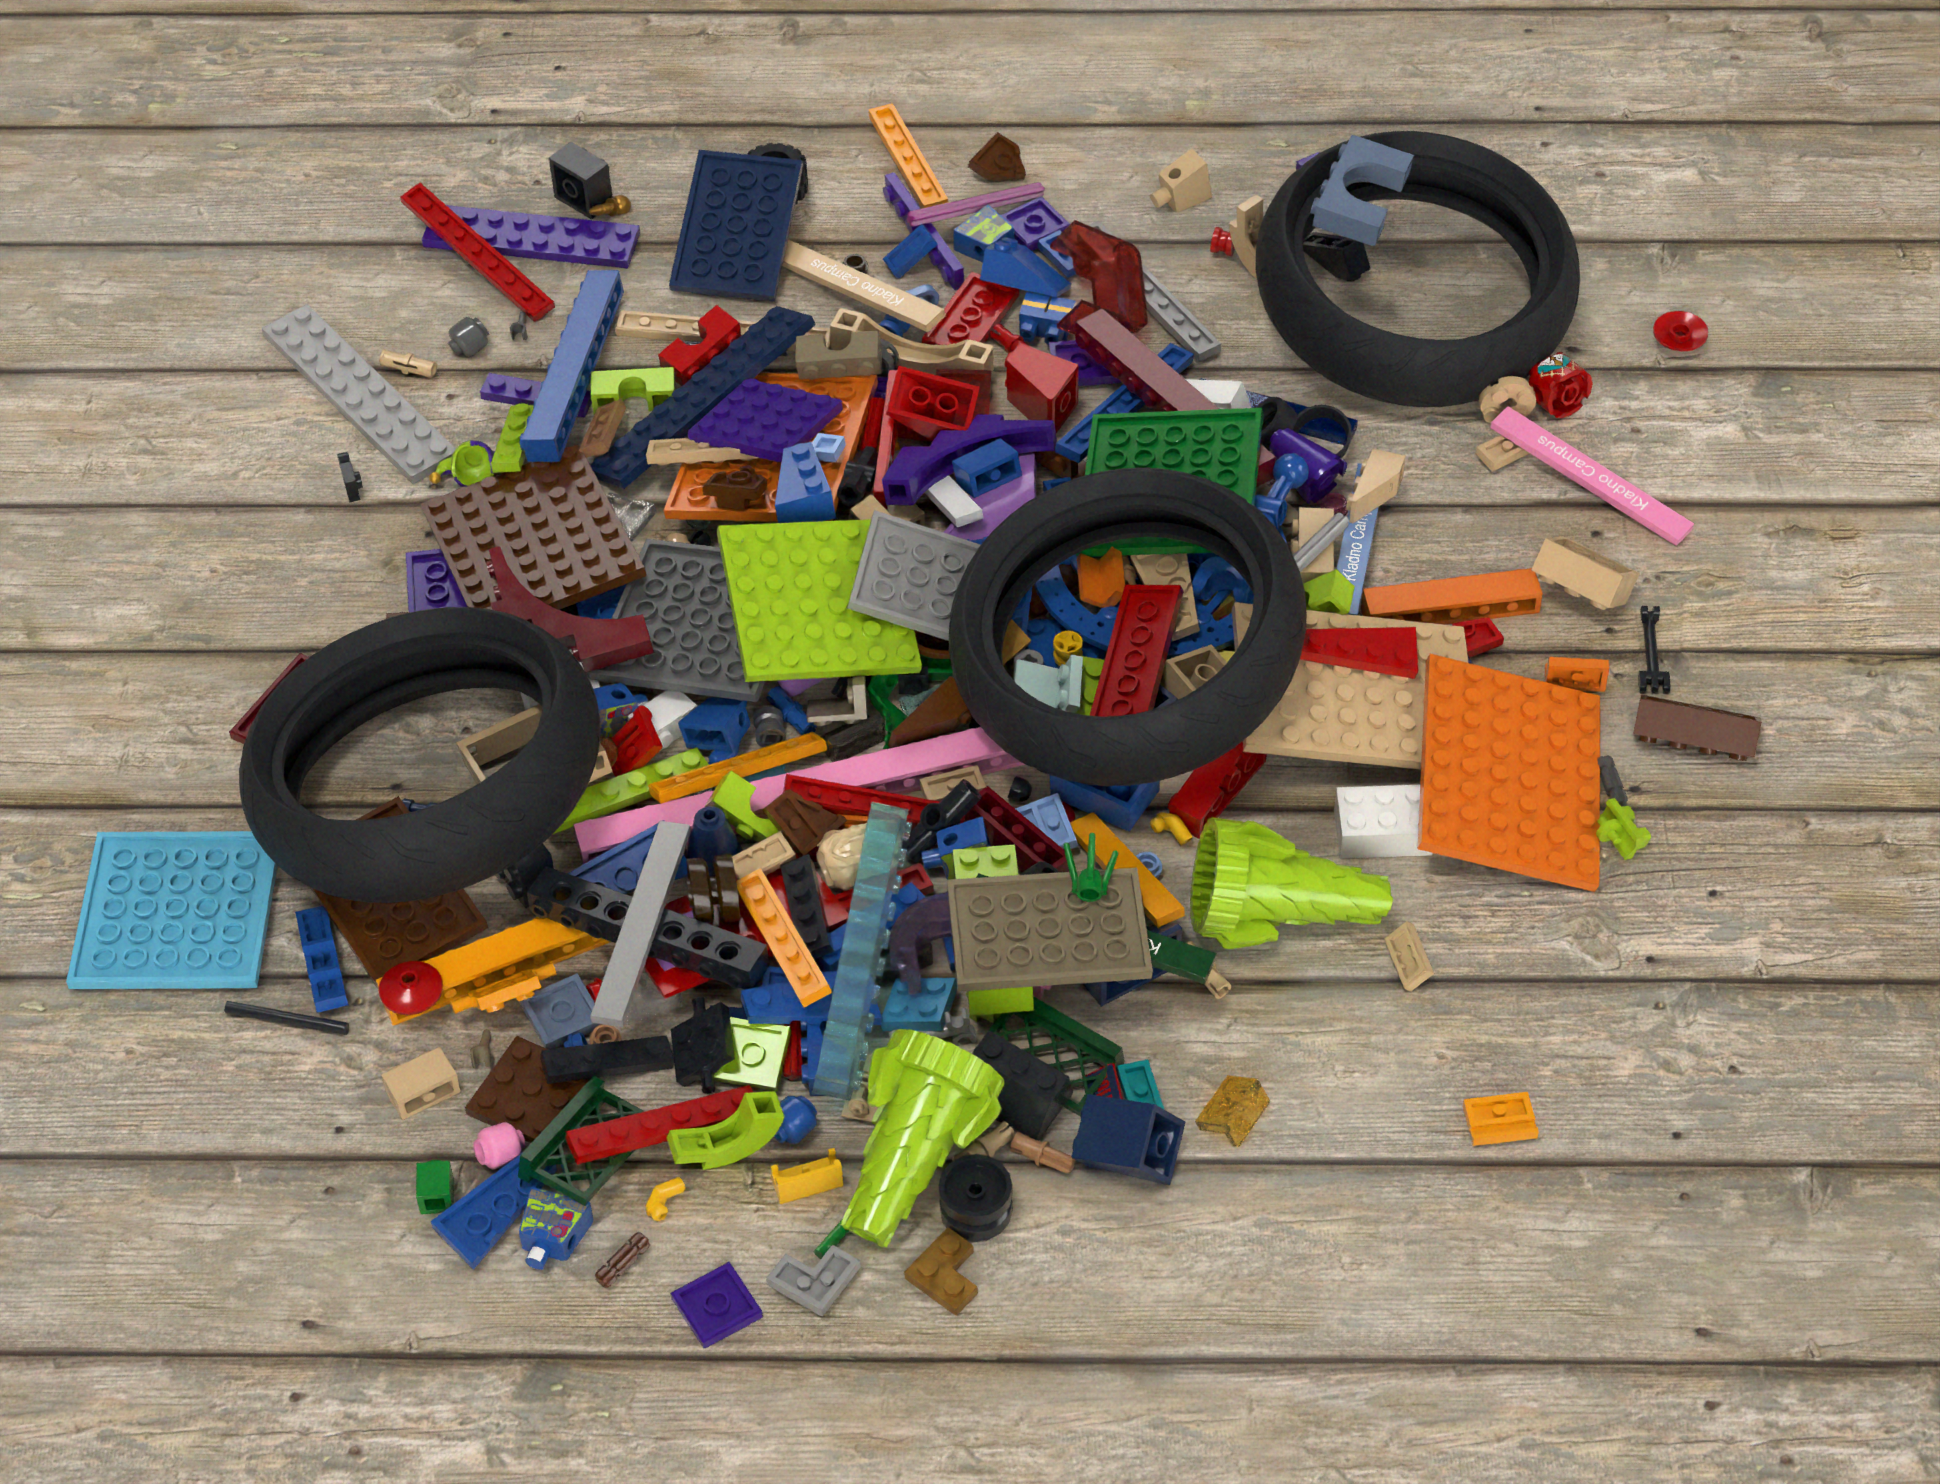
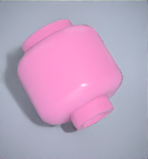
M503 1122L479 1131L477 1139L474 1140L473 1144L474 1153L480 1164H485L486 1167L492 1170L504 1167L522 1153V1149L525 1148V1139L520 1130H516L511 1124Z

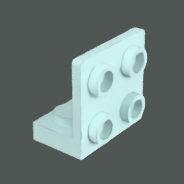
M1071 655L1066 664H1062L1059 669L1018 659L1014 668V681L1037 700L1054 708L1076 713L1080 707L1083 657Z

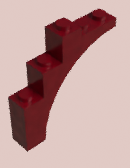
M500 546L489 549L491 560L486 561L490 577H496L498 583L497 586H493L497 601L490 603L492 610L520 617L547 631L558 639L563 646L567 647L568 650L572 649L575 658L579 663H582L585 673L654 653L643 614L621 619H593L575 616L555 609L533 596L517 580L507 565Z

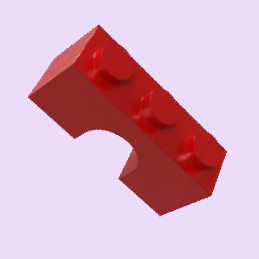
M715 305L697 321L699 334L704 340L697 345H688L677 338L658 354L661 368L674 367L675 382L680 386H683L691 379L693 374L701 371L708 365L712 358L728 348L732 341L742 336L740 322L718 305Z

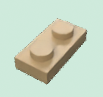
M1502 435L1476 448V455L1492 472L1530 454Z
M978 765L920 779V788L924 799L941 801L963 779L970 782L978 791H981L986 785Z

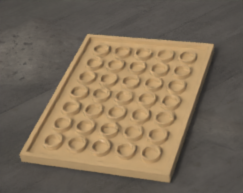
M1234 602L1232 607L1235 652L1248 629L1253 604ZM1306 610V629L1416 627L1418 673L1416 678L1411 679L1300 659L1293 679L1282 699L1266 720L1243 740V752L1421 769L1426 659L1431 653L1468 663L1464 627Z

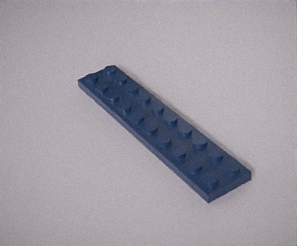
M779 306L770 309L761 320L751 325L748 331L741 337L732 341L728 348L712 358L710 363L701 371L693 374L691 379L682 387L676 389L672 396L662 404L657 405L648 416L637 422L623 437L618 438L605 454L596 457L590 466L597 479L625 489L653 465L648 464L646 458L650 440L686 437L688 430L744 380L753 379L796 342V336H803L816 325L813 317Z

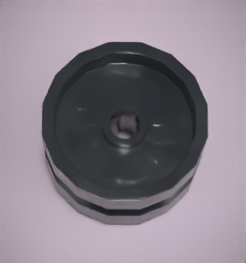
M973 1154L962 1156L945 1168L939 1181V1206L942 1223L946 1228L949 1227L965 1240L974 1242L990 1240L1003 1232L1010 1223L1013 1212L1012 1182L1010 1173L1004 1165L990 1156Z

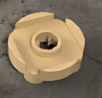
M1516 376L1498 379V384L1492 387L1490 385L1487 386L1479 395L1480 409L1484 420L1488 423H1492L1508 406L1527 418V415L1532 412L1536 405L1533 387L1529 386L1526 379Z

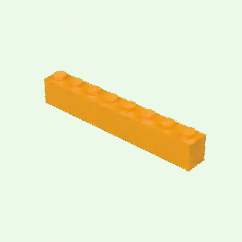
M536 917L521 925L509 927L500 933L480 938L471 944L448 950L442 955L422 961L435 967L443 981L441 997L430 1009L415 1015H401L390 1011L385 1006L384 1008L394 1026L451 1004L450 1001L467 996L468 991L526 969L531 971L533 968L537 969L550 963L556 964L608 944L611 941L592 937L586 932L575 928H567L561 923L547 918ZM382 977L376 979L378 991H379V984H380V981H381Z

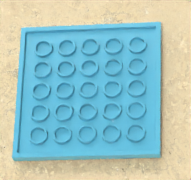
M251 831L97 832L66 980L68 988H258L278 865L265 853Z

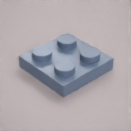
M578 973L537 990L534 996L520 1001L522 1009L546 1049H554L563 1045L565 1041H568L569 1033L575 1035L582 1032L583 1035L593 1032L595 1027L601 1025L591 1022L590 1015L595 1003Z

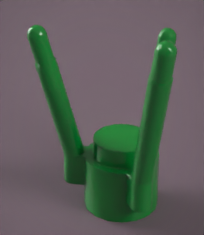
M1090 833L1087 868L1077 875L1070 845L1068 842H1065L1063 847L1072 880V893L1077 894L1079 899L1087 902L1097 901L1102 895H1107L1108 883L1116 864L1118 851L1112 852L1102 878L1100 872L1094 869L1095 834Z

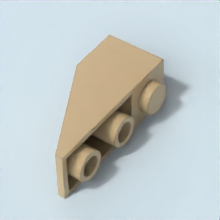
M1372 449L1369 458L1363 459L1360 475L1362 476L1356 477L1353 488L1354 494L1350 493L1347 500L1346 510L1350 511L1349 523H1355L1397 495L1404 475L1405 455Z

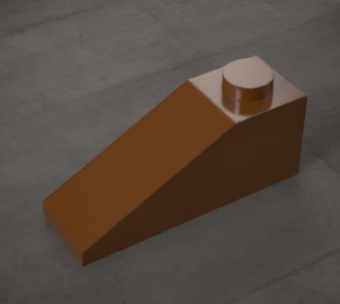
M952 676L892 731L888 744L890 748L907 745L912 742H920L953 732L961 724L967 725L973 719Z

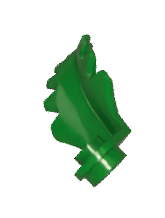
M898 674L871 675V682L867 687L871 703L885 722L887 735L884 737L886 744L883 749H891L888 744L892 731L907 718L899 708L888 700L898 682Z

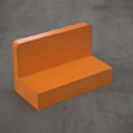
M1111 547L1100 560L1082 553L1079 554L1077 557L1080 599L1100 608L1114 607L1121 600L1125 587L1122 552Z

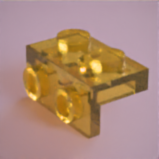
M1227 1075L1210 1101L1205 1105L1195 1123L1200 1131L1226 1134L1231 1145L1239 1147L1269 1105L1270 1099L1258 1079Z

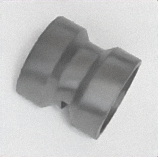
M769 706L755 711L753 722L756 728L755 737L757 744L761 747H766L785 741L786 736L785 729L782 726L783 715L781 710Z

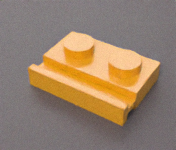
M1528 1092L1463 1100L1462 1107L1473 1146L1538 1138L1539 1130L1535 1124V1116Z

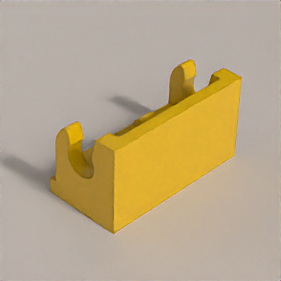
M835 1148L827 1149L828 1157L781 1171H779L777 1164L770 1166L771 1180L780 1204L843 1186L842 1165L840 1160L836 1159Z

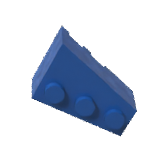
M812 442L799 443L783 450L775 500L778 523L818 522L836 518L831 489Z

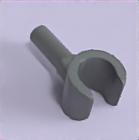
M520 312L518 322H514L510 326L512 340L515 339L514 337L517 333H522L523 340L528 338L524 324L526 319L525 312Z

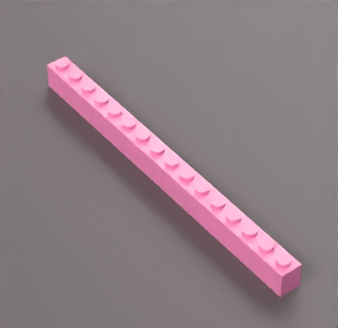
M982 727L949 735H941L920 742H912L891 749H882L870 754L853 756L849 759L832 763H824L807 769L794 770L786 774L895 794H905L921 790L920 779L978 765L981 774L984 775L1026 764L1005 752L984 732ZM786 774L765 777L749 782L756 787L750 798V808L757 817L769 819L762 809L783 793ZM706 791L702 794L677 798L662 804L647 805L643 808L618 812L613 815L573 824L582 864L591 861L654 826L659 821L665 820L666 822L688 824L691 830L695 814L705 807L714 791ZM731 825V827H732L734 833H735V834H738V833L736 832V830H735L736 827H734L733 825Z

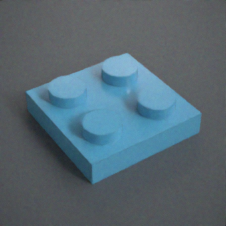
M896 978L882 1014V1031L897 1029L943 1031L945 1026L944 1014L947 1011L950 1012L958 990L956 978Z

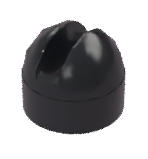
M697 530L689 537L688 541L691 544L697 542V545L711 546L709 535L703 531Z
M1015 776L1007 798L1018 802L1026 801L1032 792V786L1029 781Z

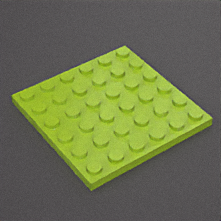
M871 519L718 525L717 537L745 682L920 673L922 663L913 629L847 608Z

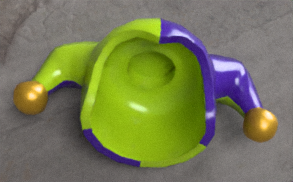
M478 440L463 442L455 449L452 457L439 462L435 472L429 475V480L437 484L441 481L442 476L452 474L454 480L461 487H466L482 481L486 477H494L495 473L492 471L491 461L495 451L487 444Z

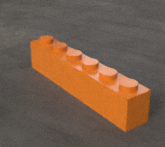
M1532 568L1365 588L1362 593L1361 610L1363 616L1446 625L1486 617L1495 619L1540 613L1543 593L1536 572L1532 571Z

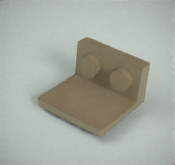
M853 676V678L847 679L848 697L808 700L807 722H814V725L825 726L831 724L832 721L844 720L846 724L860 723L861 719H867L866 676Z

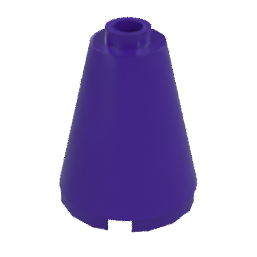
M1289 428L1277 430L1270 438V450L1276 459L1284 454L1295 453L1303 457L1308 464V478L1302 486L1296 489L1307 504H1310V500L1316 503L1326 497L1337 486L1334 480L1338 474L1343 477L1346 472L1347 462L1343 458Z

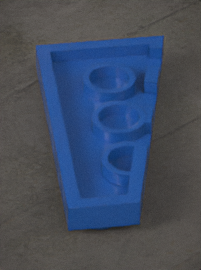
M659 823L567 874L623 894L634 892ZM684 854L674 880L688 877Z

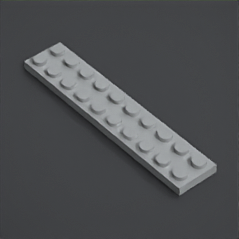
M308 304L261 328L263 336L412 484L435 472L439 462L452 457L456 448Z

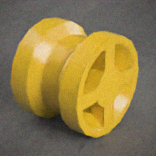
M1062 631L1054 637L1053 659L1058 666L1065 665L1071 655L1083 656V640L1078 633Z

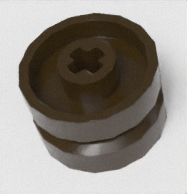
M731 853L714 856L712 860L713 875L709 876L708 865L703 857L686 859L688 875L686 886L693 918L712 925L714 922L713 905H717L719 918L723 923L739 922V898Z

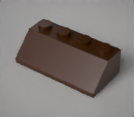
M1641 694L1633 734L1639 735L1638 740L1656 743L1657 739L1669 741L1668 746L1686 749L1688 744L1698 746V752L1717 755V750L1729 752V758L1747 761L1748 756L1755 757L1762 721L1761 717Z

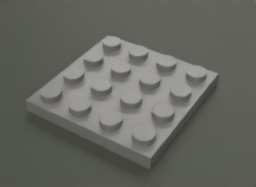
M874 510L847 608L949 641V622L956 590L969 562L981 544Z

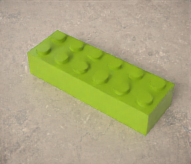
M1015 844L954 849V879L976 878L978 873L988 877L1019 875ZM1033 987L967 991L970 1016L1034 1010Z

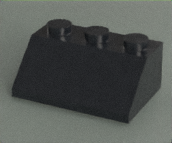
M989 1030L972 1055L989 1064L1004 1079L1005 1084L998 1097L1002 1110L995 1120L1000 1123L1005 1121L1008 1123L1007 1127L1011 1126L1015 1132H1021L1039 1141L1073 1094L1070 1078Z

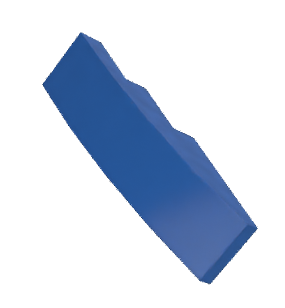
M323 906L295 912L317 1013L347 1006L348 1001L328 912Z

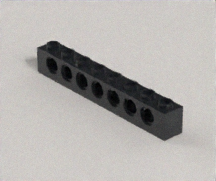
M547 866L544 867L527 891L530 912L537 917L556 921L567 928H575L590 934L592 937L603 938L614 943L617 942L632 900V896ZM665 908L648 954L650 958L664 960L675 967L686 968L699 973L705 978H713L727 983L733 988L744 990L755 988L770 965L766 944Z

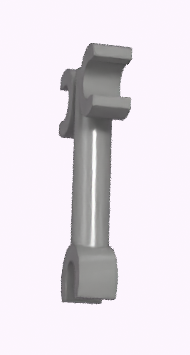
M961 1008L962 1015L958 1017H952L949 1011L945 1012L946 1024L943 1031H917L938 1038L952 1036V1043L956 1046H960L959 1039L964 1037L970 1038L972 1043H975L977 1040L975 1028L970 1024L969 1012L966 1008ZM895 1030L889 1032L890 1038Z

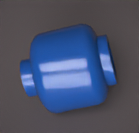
M787 1096L780 1102L784 1119L774 1138L780 1143L786 1141L790 1144H798L817 1125V1110L804 1096Z

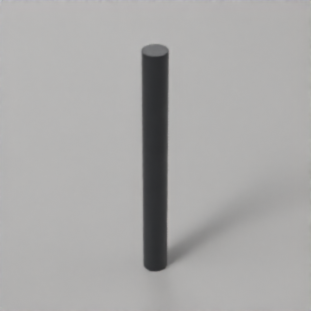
M227 1001L224 1008L225 1013L342 1035H347L349 1031L348 1022Z

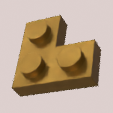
M947 1227L904 1271V1277L908 1282L957 1316L978 1294V1286L956 1271L974 1252L973 1245Z

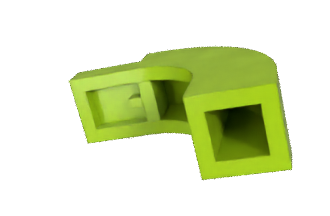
M776 1091L745 1093L736 1112L726 1120L708 1127L670 1130L667 1141L675 1164L701 1163L703 1170L718 1168L742 1160L766 1145L779 1130L784 1114Z

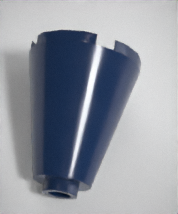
M708 806L700 809L695 814L685 858L703 857L708 865L709 876L713 875L712 860L715 855L731 853L734 856L742 852L743 849L724 812L717 807Z

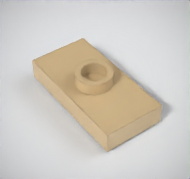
M781 831L732 856L736 880L759 868L762 869L766 876L781 868V865L796 859L794 851Z
M1406 921L1384 938L1404 989L1412 991L1434 974L1414 924Z

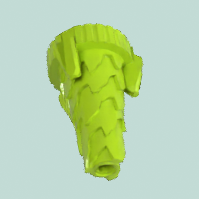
M1211 817L1204 825L1196 850L1190 891V918L1194 932L1200 933L1203 937L1215 938L1224 949H1236L1260 945L1268 941H1277L1279 932L1274 926H1280L1281 923L1306 925L1316 922L1335 925V920L1368 925L1380 924L1382 917H1386L1389 910H1391L1393 897L1391 896L1388 876L1362 873V868L1335 864L1329 859L1311 856L1307 851L1295 848L1294 843L1257 822L1248 820L1242 822Z
M895 1030L887 1046L875 1049L871 1056L867 1104L871 1107H878L872 1119V1124L875 1126L864 1148L863 1157L866 1158L860 1170L861 1176L858 1187L843 1216L841 1226L868 1241L876 1243L880 1247H887L901 1218L907 1220L918 1194L928 1187L937 1166L943 1168L953 1144H957L962 1149L965 1148L999 1116L1002 1108L998 1097L1005 1084L1001 1075L977 1056L950 1042L915 1030Z

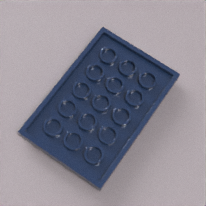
M699 150L670 277V291L775 302L803 169L802 160Z

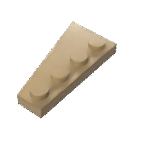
M1187 553L1129 555L1130 561L1143 585H1181L1184 591L1171 639L1172 642L1200 631Z

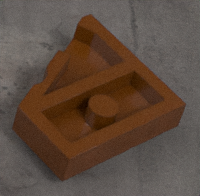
M789 789L762 809L778 831H781L799 857L805 856L816 847L826 832L838 829L847 821L844 816L840 814L837 816L822 809L823 806L813 801H806L801 795Z

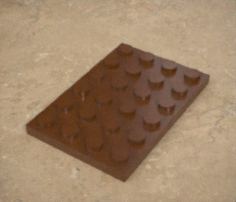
M398 796L356 820L380 819L406 814L410 811ZM311 888L376 987V979L383 977L395 965L407 961H426L434 958L488 928L485 918L464 888L432 898L395 903L353 901Z

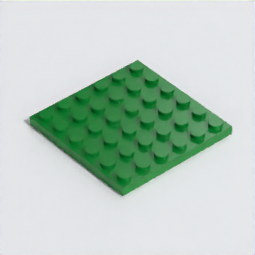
M1262 408L1093 414L1085 476L1122 468H1159L1180 471L1218 483L1245 498L1249 504L1254 505L1263 424ZM1137 537L1100 544L1077 553L1076 557L1081 553L1087 556H1104L1111 547L1121 551L1122 555L1213 552L1181 540Z

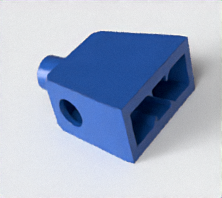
M711 697L702 702L678 722L686 747L733 752L750 727L751 722L746 710L747 701Z

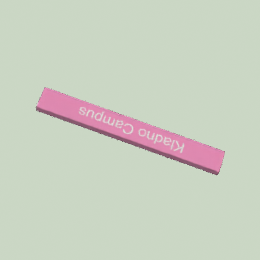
M1509 406L1492 421L1490 426L1492 430L1675 546L1692 531L1694 523Z

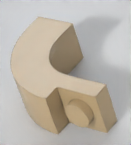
M1255 194L1237 206V218L1229 223V230L1234 248L1240 260L1257 280L1256 243L1263 221V198Z

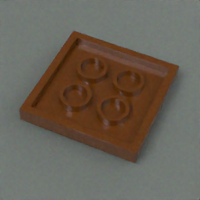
M516 1036L465 1106L466 1115L491 1126L507 1122L516 1130L522 1132L526 1142L532 1143L590 1079L547 1084L540 1055L541 1050L548 1049Z

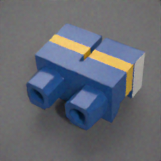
M1026 292L1019 313L1020 336L1026 342L1033 341L1035 336L1042 337L1048 346L1049 342L1067 341L1069 329L1074 326L1076 321V300L1052 297L1050 301V296Z

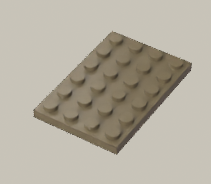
M1137 868L1113 869L1108 883L1107 895H1102L1099 900L1093 902L1083 901L1077 897V894L1072 893L1070 872L947 880L958 992L1152 979L1153 970ZM1098 870L1103 878L1105 870Z

